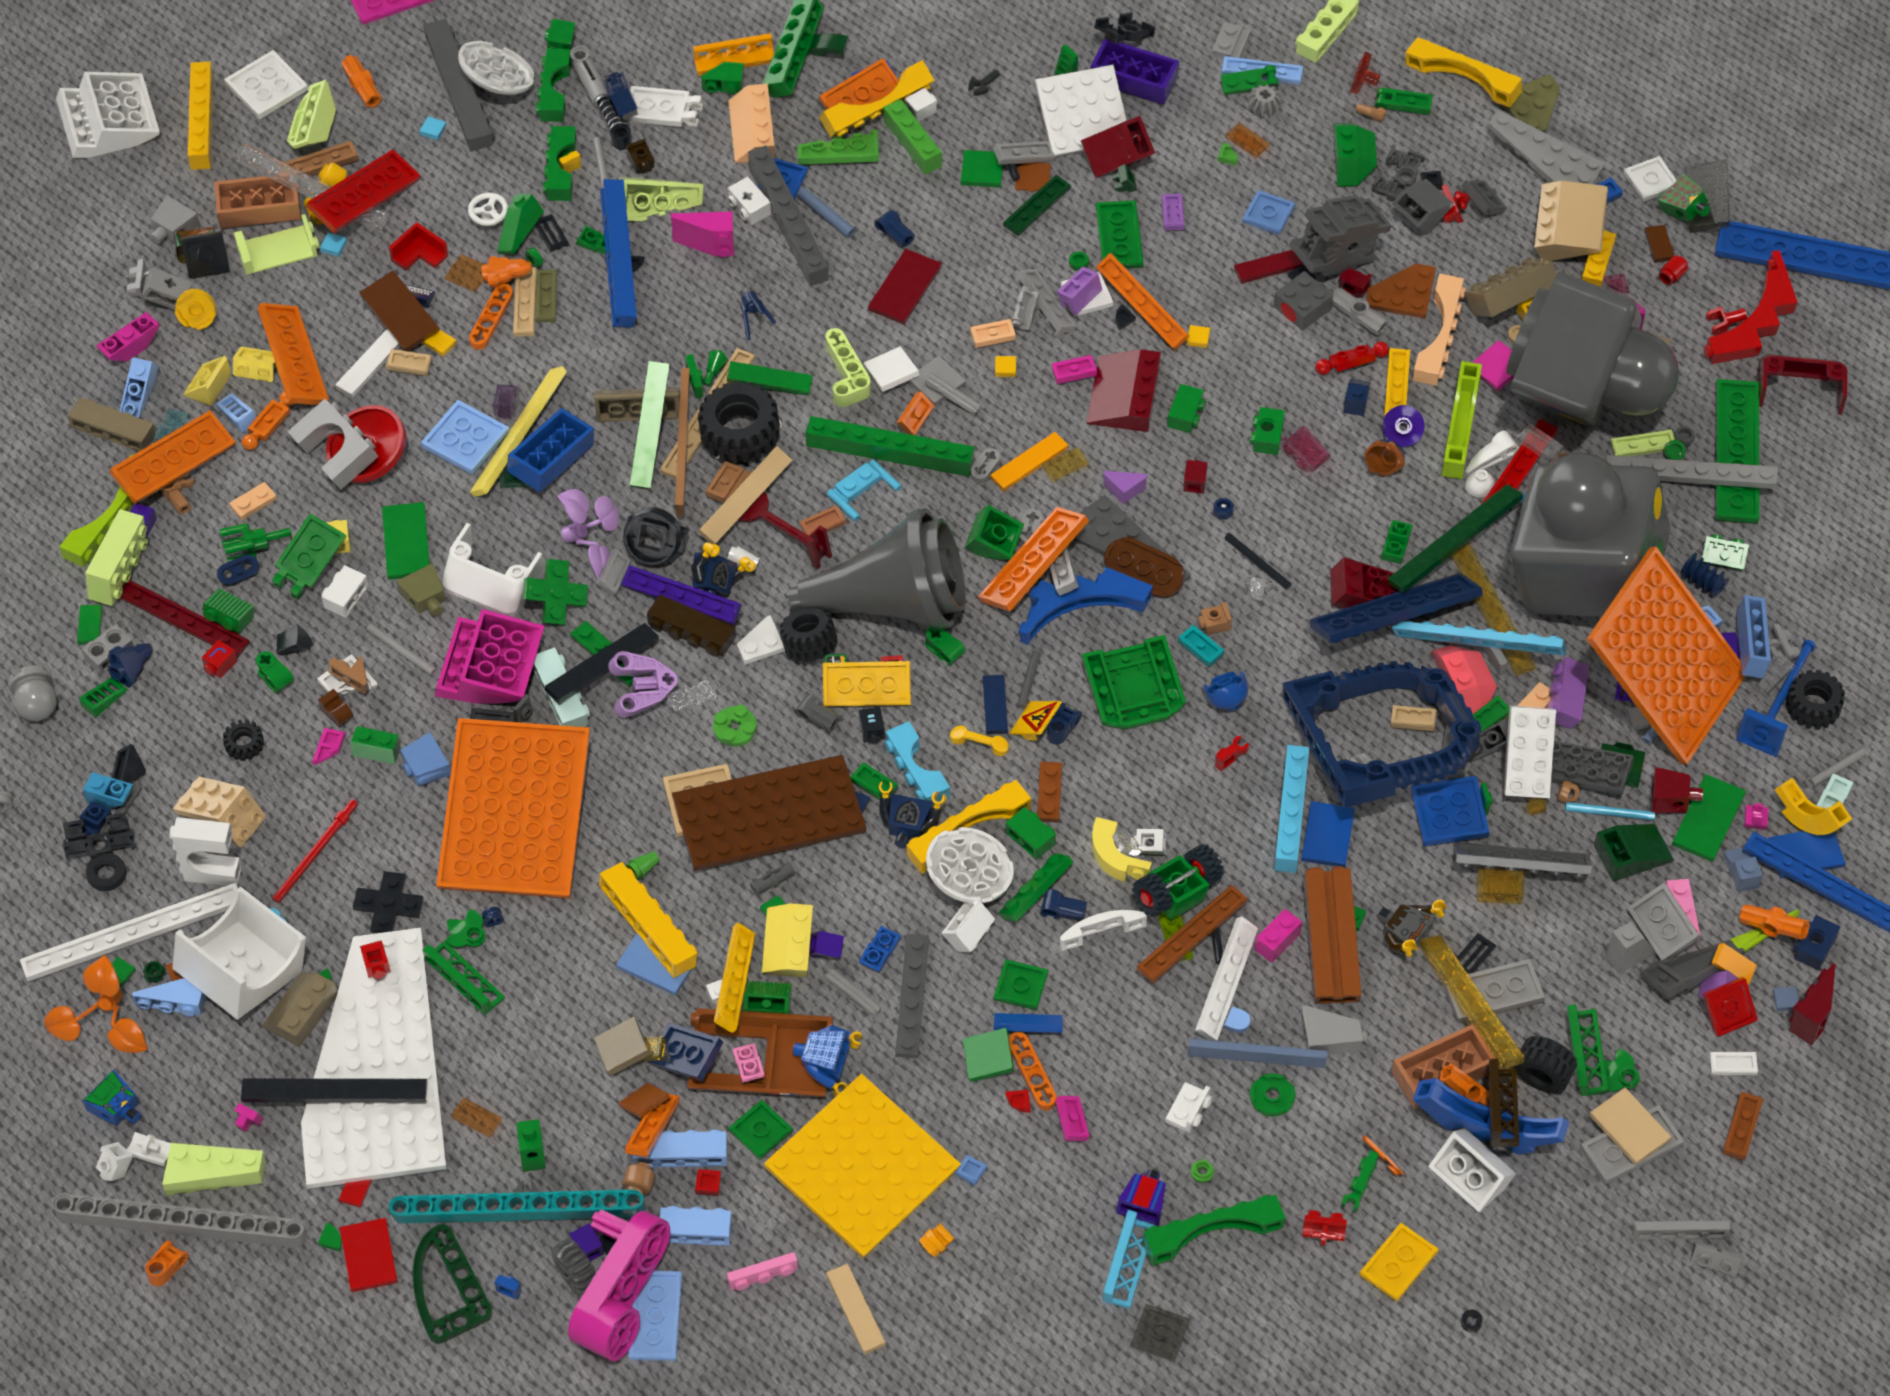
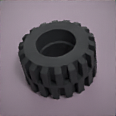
M819 607L797 609L796 612H791L789 616H786L783 619L784 622L780 624V634L785 652L788 654V657L794 658L795 661L812 662L816 661V659H822L825 655H829L831 650L835 649L838 642L831 614Z
M1808 670L1806 674L1802 672L1798 678L1795 677L1786 701V706H1788L1787 712L1788 714L1792 713L1791 719L1793 721L1797 719V724L1800 726L1806 724L1807 729L1815 726V730H1820L1821 726L1824 729L1828 728L1829 724L1833 725L1836 722L1845 700V690L1842 689L1843 685L1841 682L1837 683L1835 676L1830 677V673L1825 672L1824 674L1821 673V670H1816V672ZM1806 696H1819L1825 703H1813Z
M1530 1036L1521 1047L1513 1067L1516 1069L1517 1075L1530 1086L1547 1093H1558L1566 1089L1578 1063L1573 1053L1559 1042L1547 1037Z

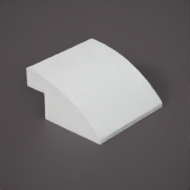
M84 72L79 88H59L56 101L73 158L94 157L138 146L158 136L160 133L142 73Z

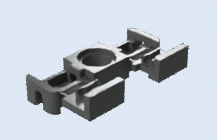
M1393 144L1387 155L1386 164L1398 165L1399 170L1394 178V182L1393 180L1389 182V179L1386 181L1382 177V172L1379 171L1373 183L1372 191L1387 195V200L1389 201L1395 200L1405 188L1414 184L1418 176L1417 169L1421 162L1424 163L1425 155L1412 150L1408 151L1407 155V153L1395 150L1396 145ZM1403 175H1408L1411 177V179L1405 181L1402 180L1400 177Z

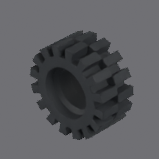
M245 719V723H242V720H238V724L231 723L232 728L229 726L225 728L226 732H223V743L226 753L228 752L230 757L234 756L235 760L241 757V761H245V757H248L249 760L253 759V754L257 757L259 755L258 750L262 752L264 738L259 725L256 726L255 722L252 721L250 724L247 719ZM242 735H248L252 738L251 742L246 745H237L235 743L236 739Z

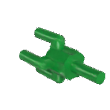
M247 523L219 529L221 537L238 533L243 535L221 541L226 555L244 550L247 551L245 554L226 558L227 562L243 555H252L256 558V551L268 548V541L292 536L290 527L265 533L263 528L250 530V526Z

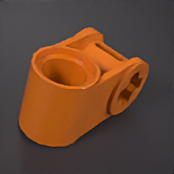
M170 1240L164 1242L155 1255L146 1263L145 1269L149 1283L153 1286L164 1285L185 1264L189 1253L173 1246L174 1243ZM155 1271H162L159 1274H153Z

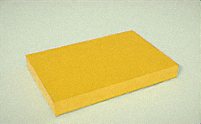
M1400 1223L1362 1268L1359 1275L1398 1302L1439 1252V1249Z

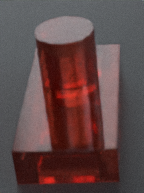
M1364 52L1360 59L1349 91L1350 93L1358 94L1364 81L1375 86L1377 85L1381 75L1368 70L1372 54Z

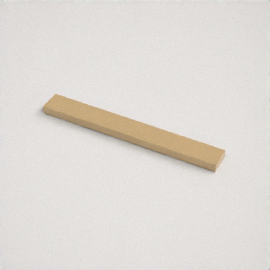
M736 348L708 394H712V390L718 387L720 389L723 387V384L729 383L727 382L730 361L752 365L755 355ZM699 408L688 425L687 466L703 442L698 422ZM678 441L660 468L661 474L676 479Z

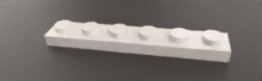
M1242 916L1235 920L1195 1029L1197 1033L1207 1040L1217 1041L1258 930L1255 925Z

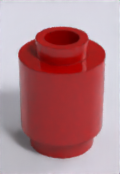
M1673 256L1660 269V280L1666 285L1676 283L1688 271L1687 260L1682 256Z

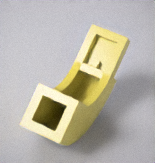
M1096 817L1092 832V851L1101 869L1111 877L1123 882L1126 881L1127 875L1139 880L1151 872L1152 862L1128 857L1116 848L1114 841L1118 822Z

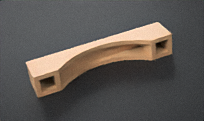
M1439 274L1434 302L1439 308L1443 326L1435 341L1418 353L1413 381L1437 386L1439 379L1443 380L1445 367H1442V365L1448 362L1450 351L1446 350L1447 347L1452 346L1454 335L1450 334L1451 331H1456L1458 319H1455V315H1460L1462 303H1459V300H1464L1465 296L1464 278Z

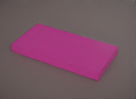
M435 0L350 1L362 25Z

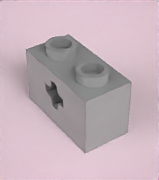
M152 268L145 278L141 298L175 310L178 297L184 291L190 289L191 282L166 273L163 270Z

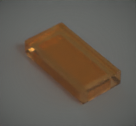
M1238 123L1226 134L1228 140L1256 159L1270 147V143L1241 123Z
M465 1098L461 1099L451 1114L452 1119L491 1138L502 1122L501 1116Z

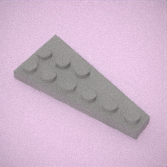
M1500 110L1496 111L1489 122L1488 129L1504 143H1509L1515 149V153L1518 156L1522 155L1528 160V164L1549 183L1569 181L1594 184L1604 168L1605 162Z

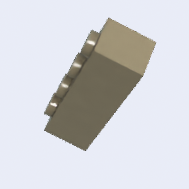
M79 397L67 415L70 427L138 452L150 446L156 436L155 427L151 421L134 417L127 412L117 411L110 406L100 405L91 399L86 400Z

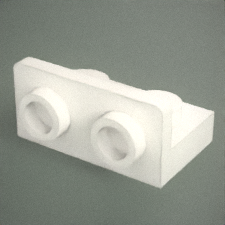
M1185 1082L1165 1122L1191 1133L1193 1127L1198 1128L1203 1117L1201 1115L1203 1108L1208 1109L1212 1101V1096H1210L1211 1087L1206 1086L1202 1090Z

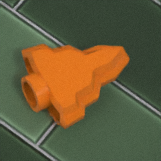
M490 256L488 264H484L481 267L483 280L488 281V285L491 288L497 287L499 284L509 282L513 278L528 275L532 270V263L523 259L510 260L506 257Z

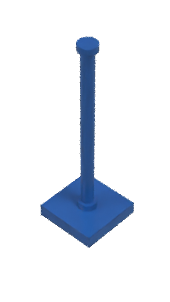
M1804 640L1800 655L1796 659L1767 715L1750 708L1746 709L1736 738L1737 741L1777 758L1788 725L1775 720V717L1789 693L1793 680L1798 676L1810 652L1814 651L1816 645L1813 641Z

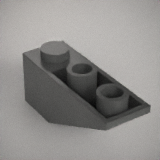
M1509 717L1480 733L1479 748L1472 752L1469 759L1470 763L1507 747Z

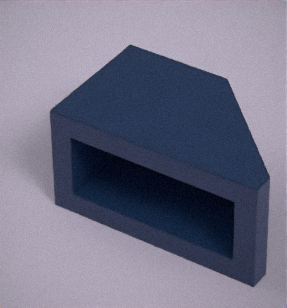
M1356 379L1349 380L1344 413L1359 416L1365 415L1371 382Z

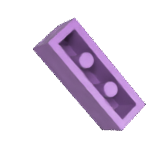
M1565 657L1553 668L1554 680L1550 687L1551 700L1547 708H1554L1556 710L1555 724L1572 729L1582 720L1589 666Z

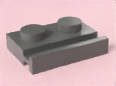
M1465 180L1461 187L1484 214L1487 212L1490 214H1503L1507 209L1484 180H1471L1470 182Z

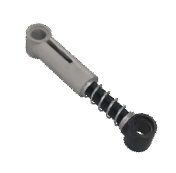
M576 46L570 52L572 69L576 71L591 102L595 107H598L605 124H607L613 147L617 150H626V145L632 143L631 129L627 124L620 122V117H617L618 113L614 111L615 107L611 105V97L590 57L589 49L584 46Z

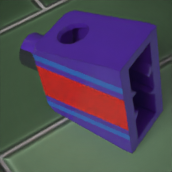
M1150 1169L1146 1172L1145 1176L1134 1174L1118 1199L1116 1213L1126 1216L1128 1210L1137 1212V1220L1159 1226L1166 1186L1165 1182L1159 1180V1172Z

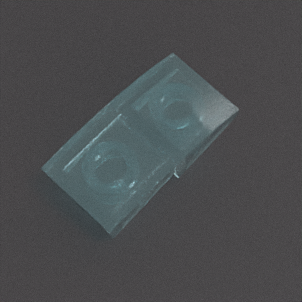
M168 408L163 424H159L152 443L184 426L190 417L189 414Z

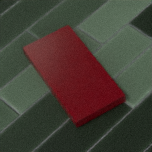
M905 248L869 303L868 310L905 325L940 271L942 263Z

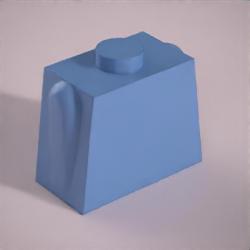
M430 732L400 750L402 761L404 762L402 765L404 772L407 776H412L417 786L451 775L450 764Z

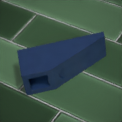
M614 72L605 79V83L619 117L638 109L624 73Z

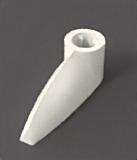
M1507 431L1497 433L1493 437L1492 442L1473 457L1465 470L1467 476L1474 471L1484 470L1514 456L1519 446Z

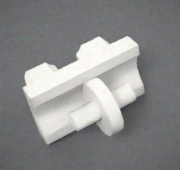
M135 1132L127 1150L135 1158L165 1167L171 1143L156 1139L150 1134L146 1136Z

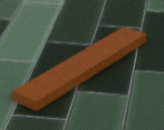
M1231 884L1137 965V971L1152 984L1155 983L1245 905L1248 898Z

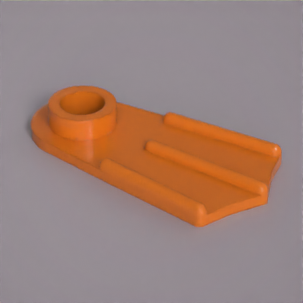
M1364 1135L1362 1137L1376 1153H1379L1381 1158L1390 1163L1387 1168L1395 1176L1399 1174L1404 1175L1367 1136Z

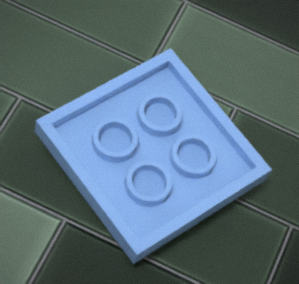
M457 400L422 440L421 447L473 475L509 433V427Z

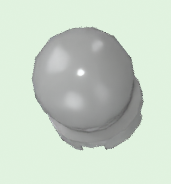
M32 665L21 668L22 672L15 676L12 673L8 678V686L13 694V704L18 715L28 721L47 719L57 705L56 692L51 686L53 682L50 670L46 671L43 670V666Z

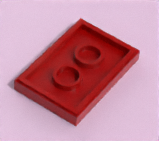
M386 1217L340 1227L351 1293L398 1283Z

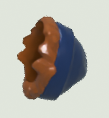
M1377 440L1364 452V459L1369 467V472L1378 473L1380 477L1394 474L1405 465V452L1393 440Z

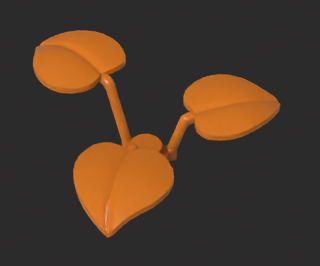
M106 955L89 965L83 974L86 987L91 992H100L99 1001L77 1017L74 1016V1012L70 1007H55L46 1015L44 1020V1026L52 1035L65 1041H72L81 1032V1027L77 1021L98 1007L104 1011L113 1010L111 1020L113 1028L107 1034L111 1045L117 1050L128 1053H138L148 1049L142 1029L134 1020L122 1018L116 1022L117 1012L120 1009L118 1004L123 999V993L119 989V980L115 969Z

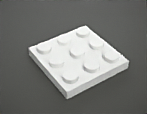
M274 50L224 79L225 85L259 120L308 91V85Z

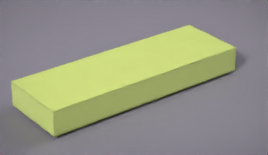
M1672 430L1612 438L1610 439V445L1614 456L1630 457L1663 452L1665 444L1675 439Z

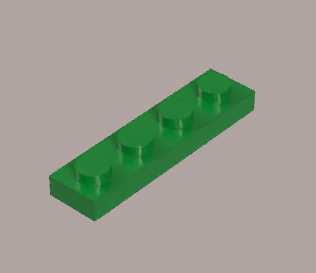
M584 621L570 633V637L592 656L612 644L587 621ZM627 675L616 677L630 688L634 677L644 676Z
M1057 853L1050 856L1042 868L1037 870L1033 877L1020 887L1018 893L1005 903L1004 907L999 911L1000 916L1005 920L1017 922L1071 866L1073 861L1070 856Z

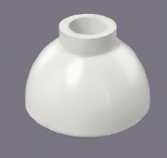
M1480 469L1472 472L1467 477L1465 488L1472 496L1482 498L1487 496L1495 482L1491 474L1486 470Z

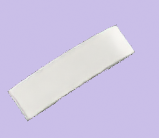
M1116 910L1090 916L1070 927L1060 937V950L1064 951L1081 946L1083 936L1121 925L1125 933L1146 927L1147 916L1145 912L1133 910Z

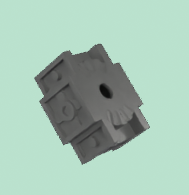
M1358 195L1330 199L1326 200L1322 207L1306 210L1304 216L1309 222L1306 225L1303 238L1292 239L1289 246L1311 273L1320 272L1323 276L1340 274L1343 270L1346 271L1348 267L1356 270L1360 264L1374 262L1376 255L1371 249L1377 242L1378 234L1389 232L1392 225L1370 198L1361 200Z

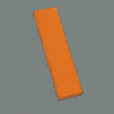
M669 1094L670 1098L643 1116L625 1146L626 1154L642 1157L649 1156L680 1103L678 1095Z

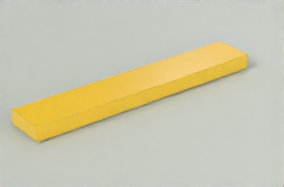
M739 922L732 929L714 1018L716 1024L731 1033L738 1026L756 935L755 932Z

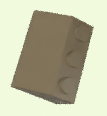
M300 973L262 1027L300 1047L336 999L338 992L335 983L318 973Z

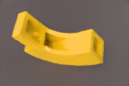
M1793 777L1774 789L1787 807L1782 813L1792 824L1807 833L1815 835L1830 834L1852 820V817L1841 801L1830 807H1819L1810 802Z

